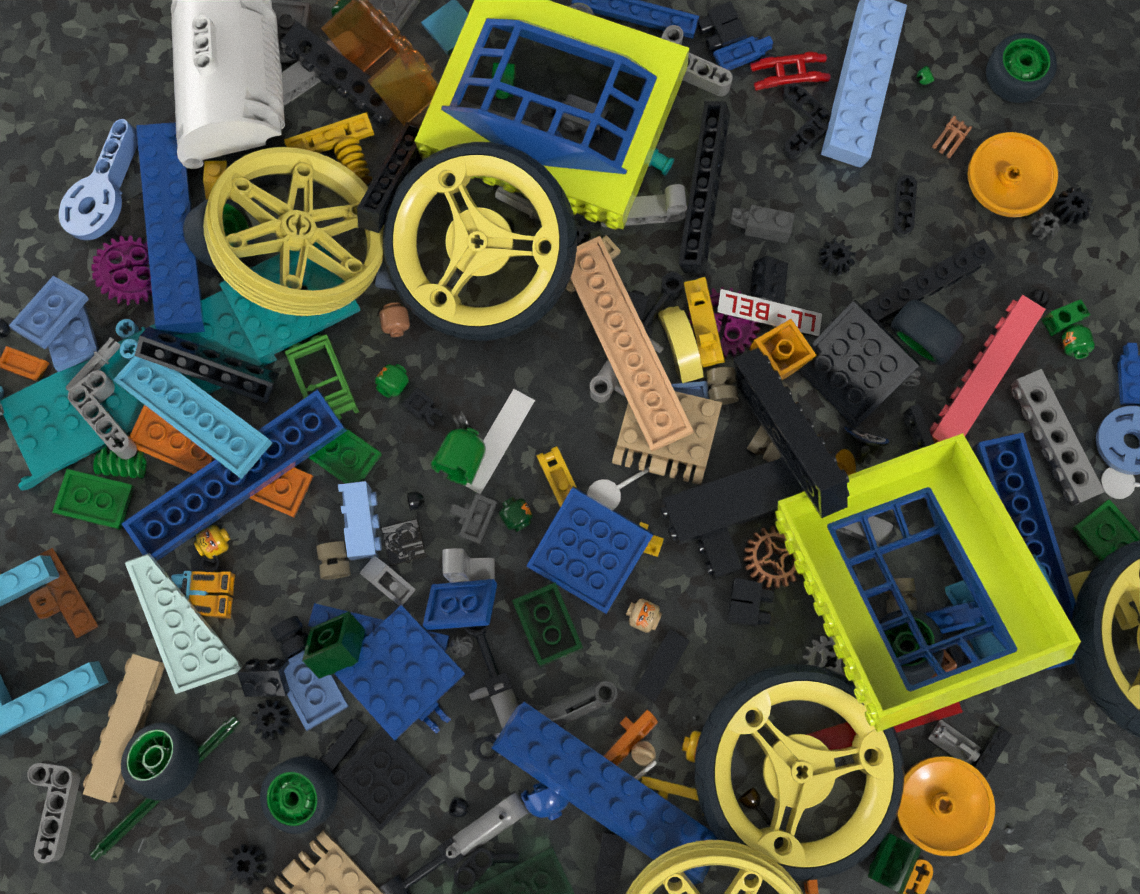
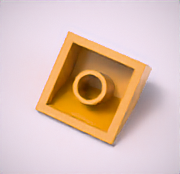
M792 319L755 339L749 348L750 351L759 348L763 355H767L772 369L779 372L782 380L816 357L815 352Z

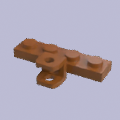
M51 548L39 554L51 556L60 577L45 584V587L34 592L29 597L39 619H46L61 611L76 639L97 628L98 625L54 549Z

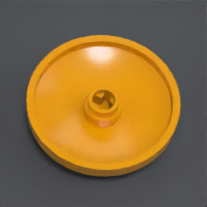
M1006 132L988 138L977 148L969 163L968 181L972 193L985 208L1006 217H1022L1038 211L1049 201L1058 183V169L1051 152L1040 141L1026 134Z
M948 756L926 758L913 765L904 774L903 794L897 813L898 822L907 837L921 849L940 856L961 855L981 844L990 832L995 817L994 796L984 776L969 763Z

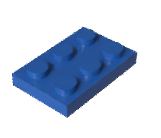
M494 579L431 585L423 627L426 630L490 625L497 582Z

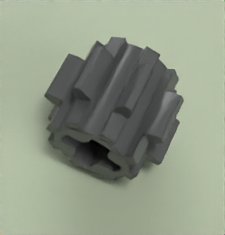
M1052 212L1048 215L1040 213L1037 219H1034L1031 223L1032 229H1034L1032 234L1038 236L1040 240L1043 238L1052 240L1055 233H1058L1061 229L1058 224L1060 219L1054 217Z

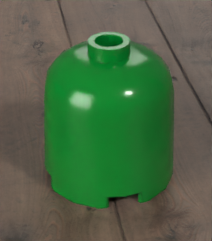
M472 428L450 431L431 462L432 469L437 473L441 470L448 474L447 479L464 486L467 483L472 485L486 453L485 443L478 436L479 433Z

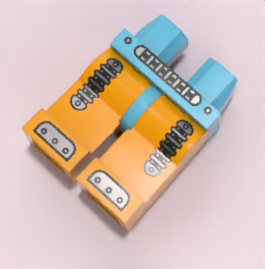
M184 571V574L171 576V580L179 589H182V593L201 616L231 619L233 598L226 595H233L235 574L232 572Z

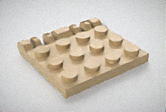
M675 391L694 433L651 452L628 403L612 463L622 465L625 451L629 450L625 467H631L634 452L642 454L639 461V470L644 471L649 455L652 456L649 473L665 476L670 460L673 461L670 478L677 476L678 464L682 463L687 465L683 481L689 482L692 467L694 466L696 470L692 483L702 485L722 402Z
M322 830L316 838L328 852L314 840L309 843L311 849L321 857L317 863L303 851L298 854L303 863L310 868L309 871L296 859H293L281 871L284 877L294 885L293 888L280 876L277 875L274 878L275 884L286 894H382L379 887L325 830ZM266 887L263 890L264 894H275L271 888Z

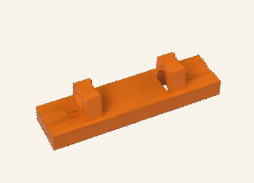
M646 710L635 723L625 717L620 724L627 732L603 757L618 766L632 751V747L640 742L658 723L655 716Z

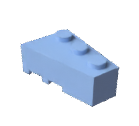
M366 481L338 484V490L342 492L343 497L341 512L342 514L344 513L347 557L350 560L372 558L374 555L378 557V551L382 550L380 537L376 535V528L380 527L379 516L374 513V506L378 504L376 492H373Z

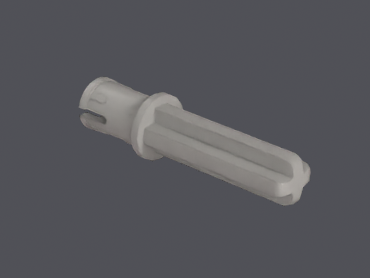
M501 186L498 187L495 192L497 199L530 215L531 219L536 218L540 221L534 206L529 200L516 193L507 192Z
M110 337L98 352H94L95 355L69 382L66 389L70 391L73 386L88 374L100 370L105 364L108 365V360L118 351L121 345Z

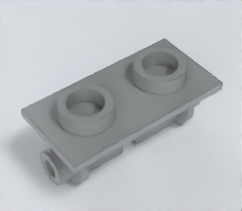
M941 719L928 737V740L952 757L969 764L972 761H976L980 756L978 751L981 747Z

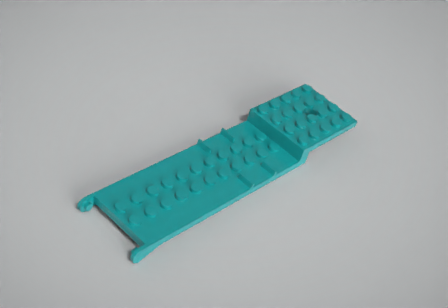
M317 242L313 244L317 249L332 258L330 252ZM289 250V275L296 274L300 251ZM280 254L250 268L261 277L280 285ZM307 258L302 285L306 286L308 290H324L345 282L341 277ZM224 281L219 284L222 291L202 300L205 332L174 336L259 367H264L277 360L274 354L361 310L356 300H353L338 310L321 315L296 316L283 314L251 302ZM155 324L149 326L156 329ZM141 327V331L117 343L121 345L122 342L126 339H133L138 342L139 336L146 330V328ZM131 346V347L129 348V349H130V352H128V353L133 354V352H134L133 348H135V347ZM119 348L108 360L109 364H105L99 371L105 373L113 381L130 360L121 355ZM90 359L57 372L0 400L5 420L32 474L31 477L25 476L21 478V482L18 484L20 490L33 488L55 472L101 450L104 446L107 447L104 441L68 399L69 391L66 389L69 382ZM181 373L208 394L223 388ZM104 381L100 382L98 384V387L101 386ZM113 381L115 384L114 392L101 404L123 430L130 435L144 404ZM99 411L94 413L93 417L97 416ZM112 427L108 428L106 433H109Z

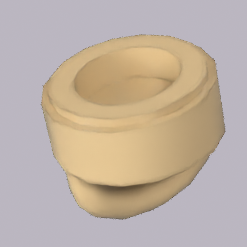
M641 741L632 747V758L637 765L646 767L655 760L656 752L649 742Z

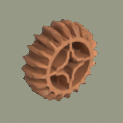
M774 526L770 527L769 533L765 528L761 529V535L755 532L753 537L756 541L753 539L747 541L748 545L752 548L745 547L744 552L750 554V556H745L743 561L751 562L745 569L754 570L750 577L754 578L758 575L760 578L757 582L760 583L766 580L765 585L767 588L774 582L775 589L780 588V581L784 587L789 586L788 579L793 583L797 581L794 574L798 576L802 574L799 575L796 571L794 555L789 554L786 548H778L775 542H772V540H778L784 543V541H787L784 534L776 533ZM765 542L766 556L757 560V549L761 543ZM772 552H775V555H782L777 560V563L775 560H767L773 554ZM792 555L791 569L785 573L783 569L785 567L784 558ZM761 566H771L778 575L766 573Z

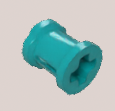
M655 148L649 167L657 168L665 176L671 169L675 159L666 157L659 153V149Z

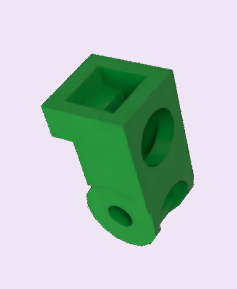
M1081 299L1051 311L1041 320L1052 337L1069 326L1085 320L1091 314Z

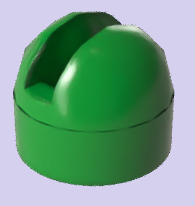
M928 66L918 71L917 79L923 77L919 81L920 84L927 85L935 81Z

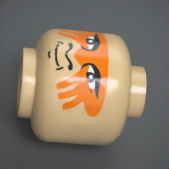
M641 598L636 604L631 602L626 615L630 617V626L648 633L651 629H656L662 613L659 612L660 608L658 605Z

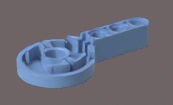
M119 119L112 125L92 174L71 186L61 201L59 208L61 226L66 232L77 239L93 240L102 236L110 230L119 217L122 207V191L120 187L138 146L137 129L125 119ZM95 205L94 209L88 213L90 208Z
M1125 406L1114 410L1101 422L1097 429L1096 447L1099 455L1108 466L1120 473L1129 475L1140 474V461H1136V459L1140 460V407ZM1124 435H1135L1139 439V447L1136 449L1128 447L1124 442Z

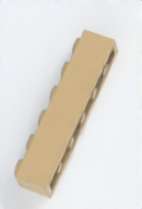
M132 654V657L127 660L124 669L126 674L123 681L117 687L116 694L118 696L116 702L110 707L108 712L110 719L107 727L102 730L100 735V747L92 757L91 763L93 766L91 772L85 777L83 782V788H85L83 795L109 803L118 802L125 782L121 773L122 755L130 739L144 728L165 668L163 662Z

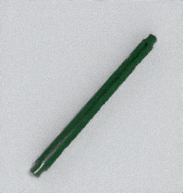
M233 715L228 721H224L198 747L199 763L227 736L235 731L234 728L241 723L236 716ZM145 798L95 845V848L89 853L91 858L97 861L102 855H106L161 800Z

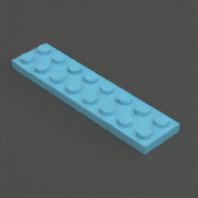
M134 356L113 379L124 390L241 479L272 444L267 437L178 371Z

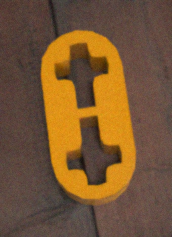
M917 859L903 894H907V888L912 889L914 883H916L914 892L925 894L933 876V867L928 861ZM924 864V870L927 872L925 875L921 874L917 881L918 871L915 870L916 866L921 867Z

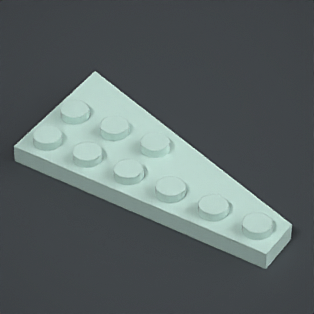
M150 553L125 562L175 694L235 674L243 667Z

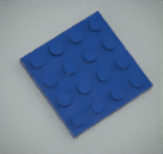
M573 486L526 567L553 583L556 582L558 586L607 614L654 534Z
M402 605L363 640L358 663L334 673L393 740H397L465 675L459 666Z

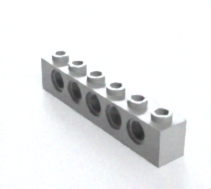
M1042 369L1014 381L1011 384L1012 395L1019 401L1022 407V414L1032 427L1034 438L1039 440L1043 448L1042 454L1050 462L1053 468V476L1060 482L1065 499L1072 506H1075L1104 493L1105 491ZM1030 394L1036 395L1038 402H1034ZM1041 414L1047 416L1048 423L1041 419ZM1051 434L1058 437V443L1052 440ZM1062 454L1068 457L1069 464L1062 460ZM1072 475H1076L1079 478V484L1072 480Z

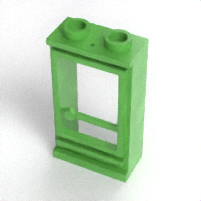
M327 334L324 336H314L309 342L304 344H294L289 350L285 351L304 399L309 396V391L313 392L316 388L339 379L343 390L324 398L339 419L342 418V413L353 409L355 414L359 412ZM326 348L337 376L316 385L311 384L306 388L295 360Z

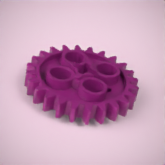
M120 236V242H116L112 238L111 245L103 243L104 250L97 249L98 256H93V263L95 264H91V271H94L92 279L96 280L95 286H102V294L109 292L110 300L116 296L117 303H120L122 299H126V303L129 305L131 300L134 299L138 305L139 298L148 302V295L152 296L147 242L142 244L141 237L135 242L132 236H129L128 241H125ZM134 257H141V258H143V259H142V260H135V259H133V258H134ZM118 260L120 261V263L113 264L111 263V261ZM145 276L149 279L141 280L138 277ZM124 280L126 283L119 284L116 281Z
M712 288L710 295L712 306L718 307L720 292L717 293ZM698 302L697 305L704 304L705 302ZM689 312L688 318L691 319L689 323L692 328L693 334L695 335L691 314ZM723 313L714 314L718 333L720 332ZM727 315L723 338L720 341L724 359L727 358L728 353H731L733 358L736 357L737 350L743 354L745 351L744 346L750 348L752 345L750 341H754L757 338L753 333H758L760 330L755 325H758L760 322ZM734 332L738 338L730 339L727 333Z

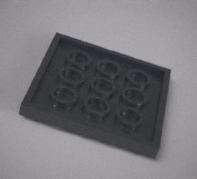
M854 300L810 345L816 357L798 369V371L854 428H857L921 364L857 300Z

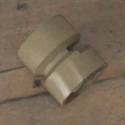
M719 367L706 372L707 385L711 387L708 391L710 400L722 402V405L732 404L739 400L738 389L733 385L736 382L734 368Z
M761 425L747 450L755 455L762 454L763 459L767 462L777 460L780 457V453Z
M329 542L317 546L318 560L322 561V564L319 565L320 578L322 580L338 579L351 575L349 561L345 560L347 557L345 542ZM333 561H337V562H338L337 564H331V565H330V562H333Z
M914 578L894 579L908 608L918 611L917 599L912 596L916 592ZM886 591L885 594L889 596L886 600L887 614L900 610L892 592Z

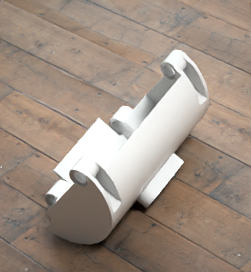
M172 0L171 24L176 138L178 144L177 155L183 166L190 169H198L203 166V160L264 146L267 139L281 135V129L285 126L283 82L277 16L272 9V1Z

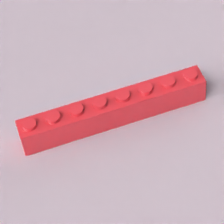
M1024 295L1017 301L1014 299L1011 301L1006 309L1009 312L1006 318L1002 316L995 326L997 332L995 335L990 334L985 341L984 346H986V349L983 353L980 351L972 362L975 364L972 370L968 369L961 379L964 382L961 388L958 386L955 388L950 396L953 399L949 406L945 404L938 414L941 417L938 424L934 422L929 428L934 444L962 433L966 436L1046 310L1045 308Z

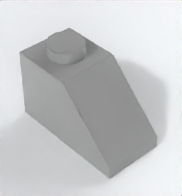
M375 555L360 572L364 578L399 606H403L416 590Z

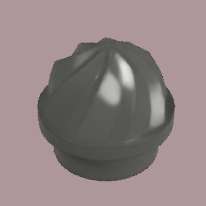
M463 633L456 634L450 640V650L457 657H465L473 649L472 639Z

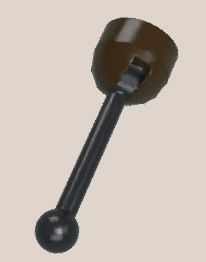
M752 787L739 800L745 807L749 809L755 808L770 826V818L759 806L761 797L756 789ZM778 837L777 840H780V841H781V840H783V838H782V837Z

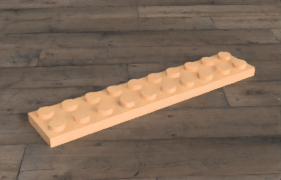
M598 236L577 246L575 264L570 279L651 452L693 434L694 432L601 237Z

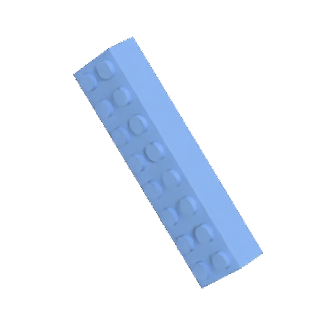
M895 0L859 1L821 155L859 168L871 158L906 12V4Z

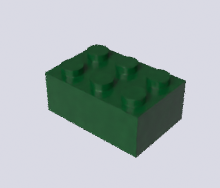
M556 582L512 600L540 668L583 650Z

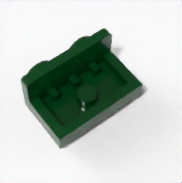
M887 833L879 844V851L875 860L870 864L868 878L903 894L922 849L891 833Z

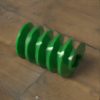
M104 446L101 449V453L96 454L93 468L97 475L103 473L105 476L112 474L115 477L121 475L125 478L130 476L131 478L139 477L143 479L146 474L147 463L142 451H138L137 456L134 455L130 459H121L112 450L108 453V448Z

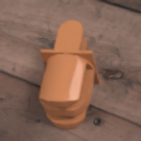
M954 115L932 145V148L936 149L946 136L948 139L939 152L943 154L951 142H954L955 144L946 156L951 158L972 129V126H966L963 120L961 122L958 121Z

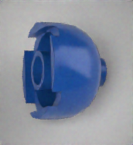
M541 782L533 785L534 791L529 793L526 789L521 793L528 812L538 818L548 817L549 820L562 816L561 811L569 803V801Z

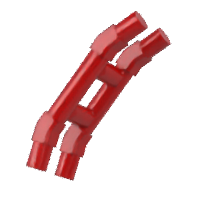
M804 52L803 54L766 57L760 59V61L750 63L752 72L774 66L776 68L777 76H771L755 82V90L758 91L790 83L829 82L831 77L829 73H821L820 71H810L807 73L805 63H824L827 60V56L817 52ZM796 63L798 74L785 75L784 65Z

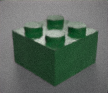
M350 611L311 627L302 661L319 679L355 665L359 661L365 633L364 627Z

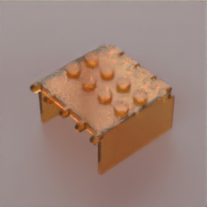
M352 0L321 29L341 54L363 71H366L390 48L397 53L394 58L367 81L404 126L406 122H410L431 103L438 87L437 82L431 75L433 70L425 62L421 53L417 49L414 50L409 40L400 34L397 27L392 22L387 21L388 18L380 9L377 11L368 0H359L358 2L357 0Z

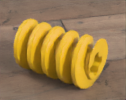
M352 137L339 142L334 148L337 161L355 173L366 185L369 184L373 178L368 176L370 170L366 168L368 164L364 160V154L360 153L362 148L358 145L359 139Z

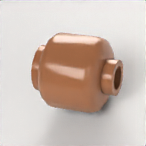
M400 303L386 304L379 312L381 329L384 333L390 334L391 337L403 336L404 332L409 329L408 310L401 306Z

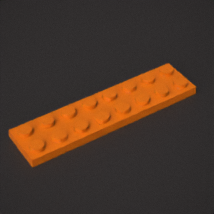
M144 405L129 436L135 442L137 450L192 474H195L215 460V458ZM292 468L251 496L250 499L295 518L314 476L297 468Z

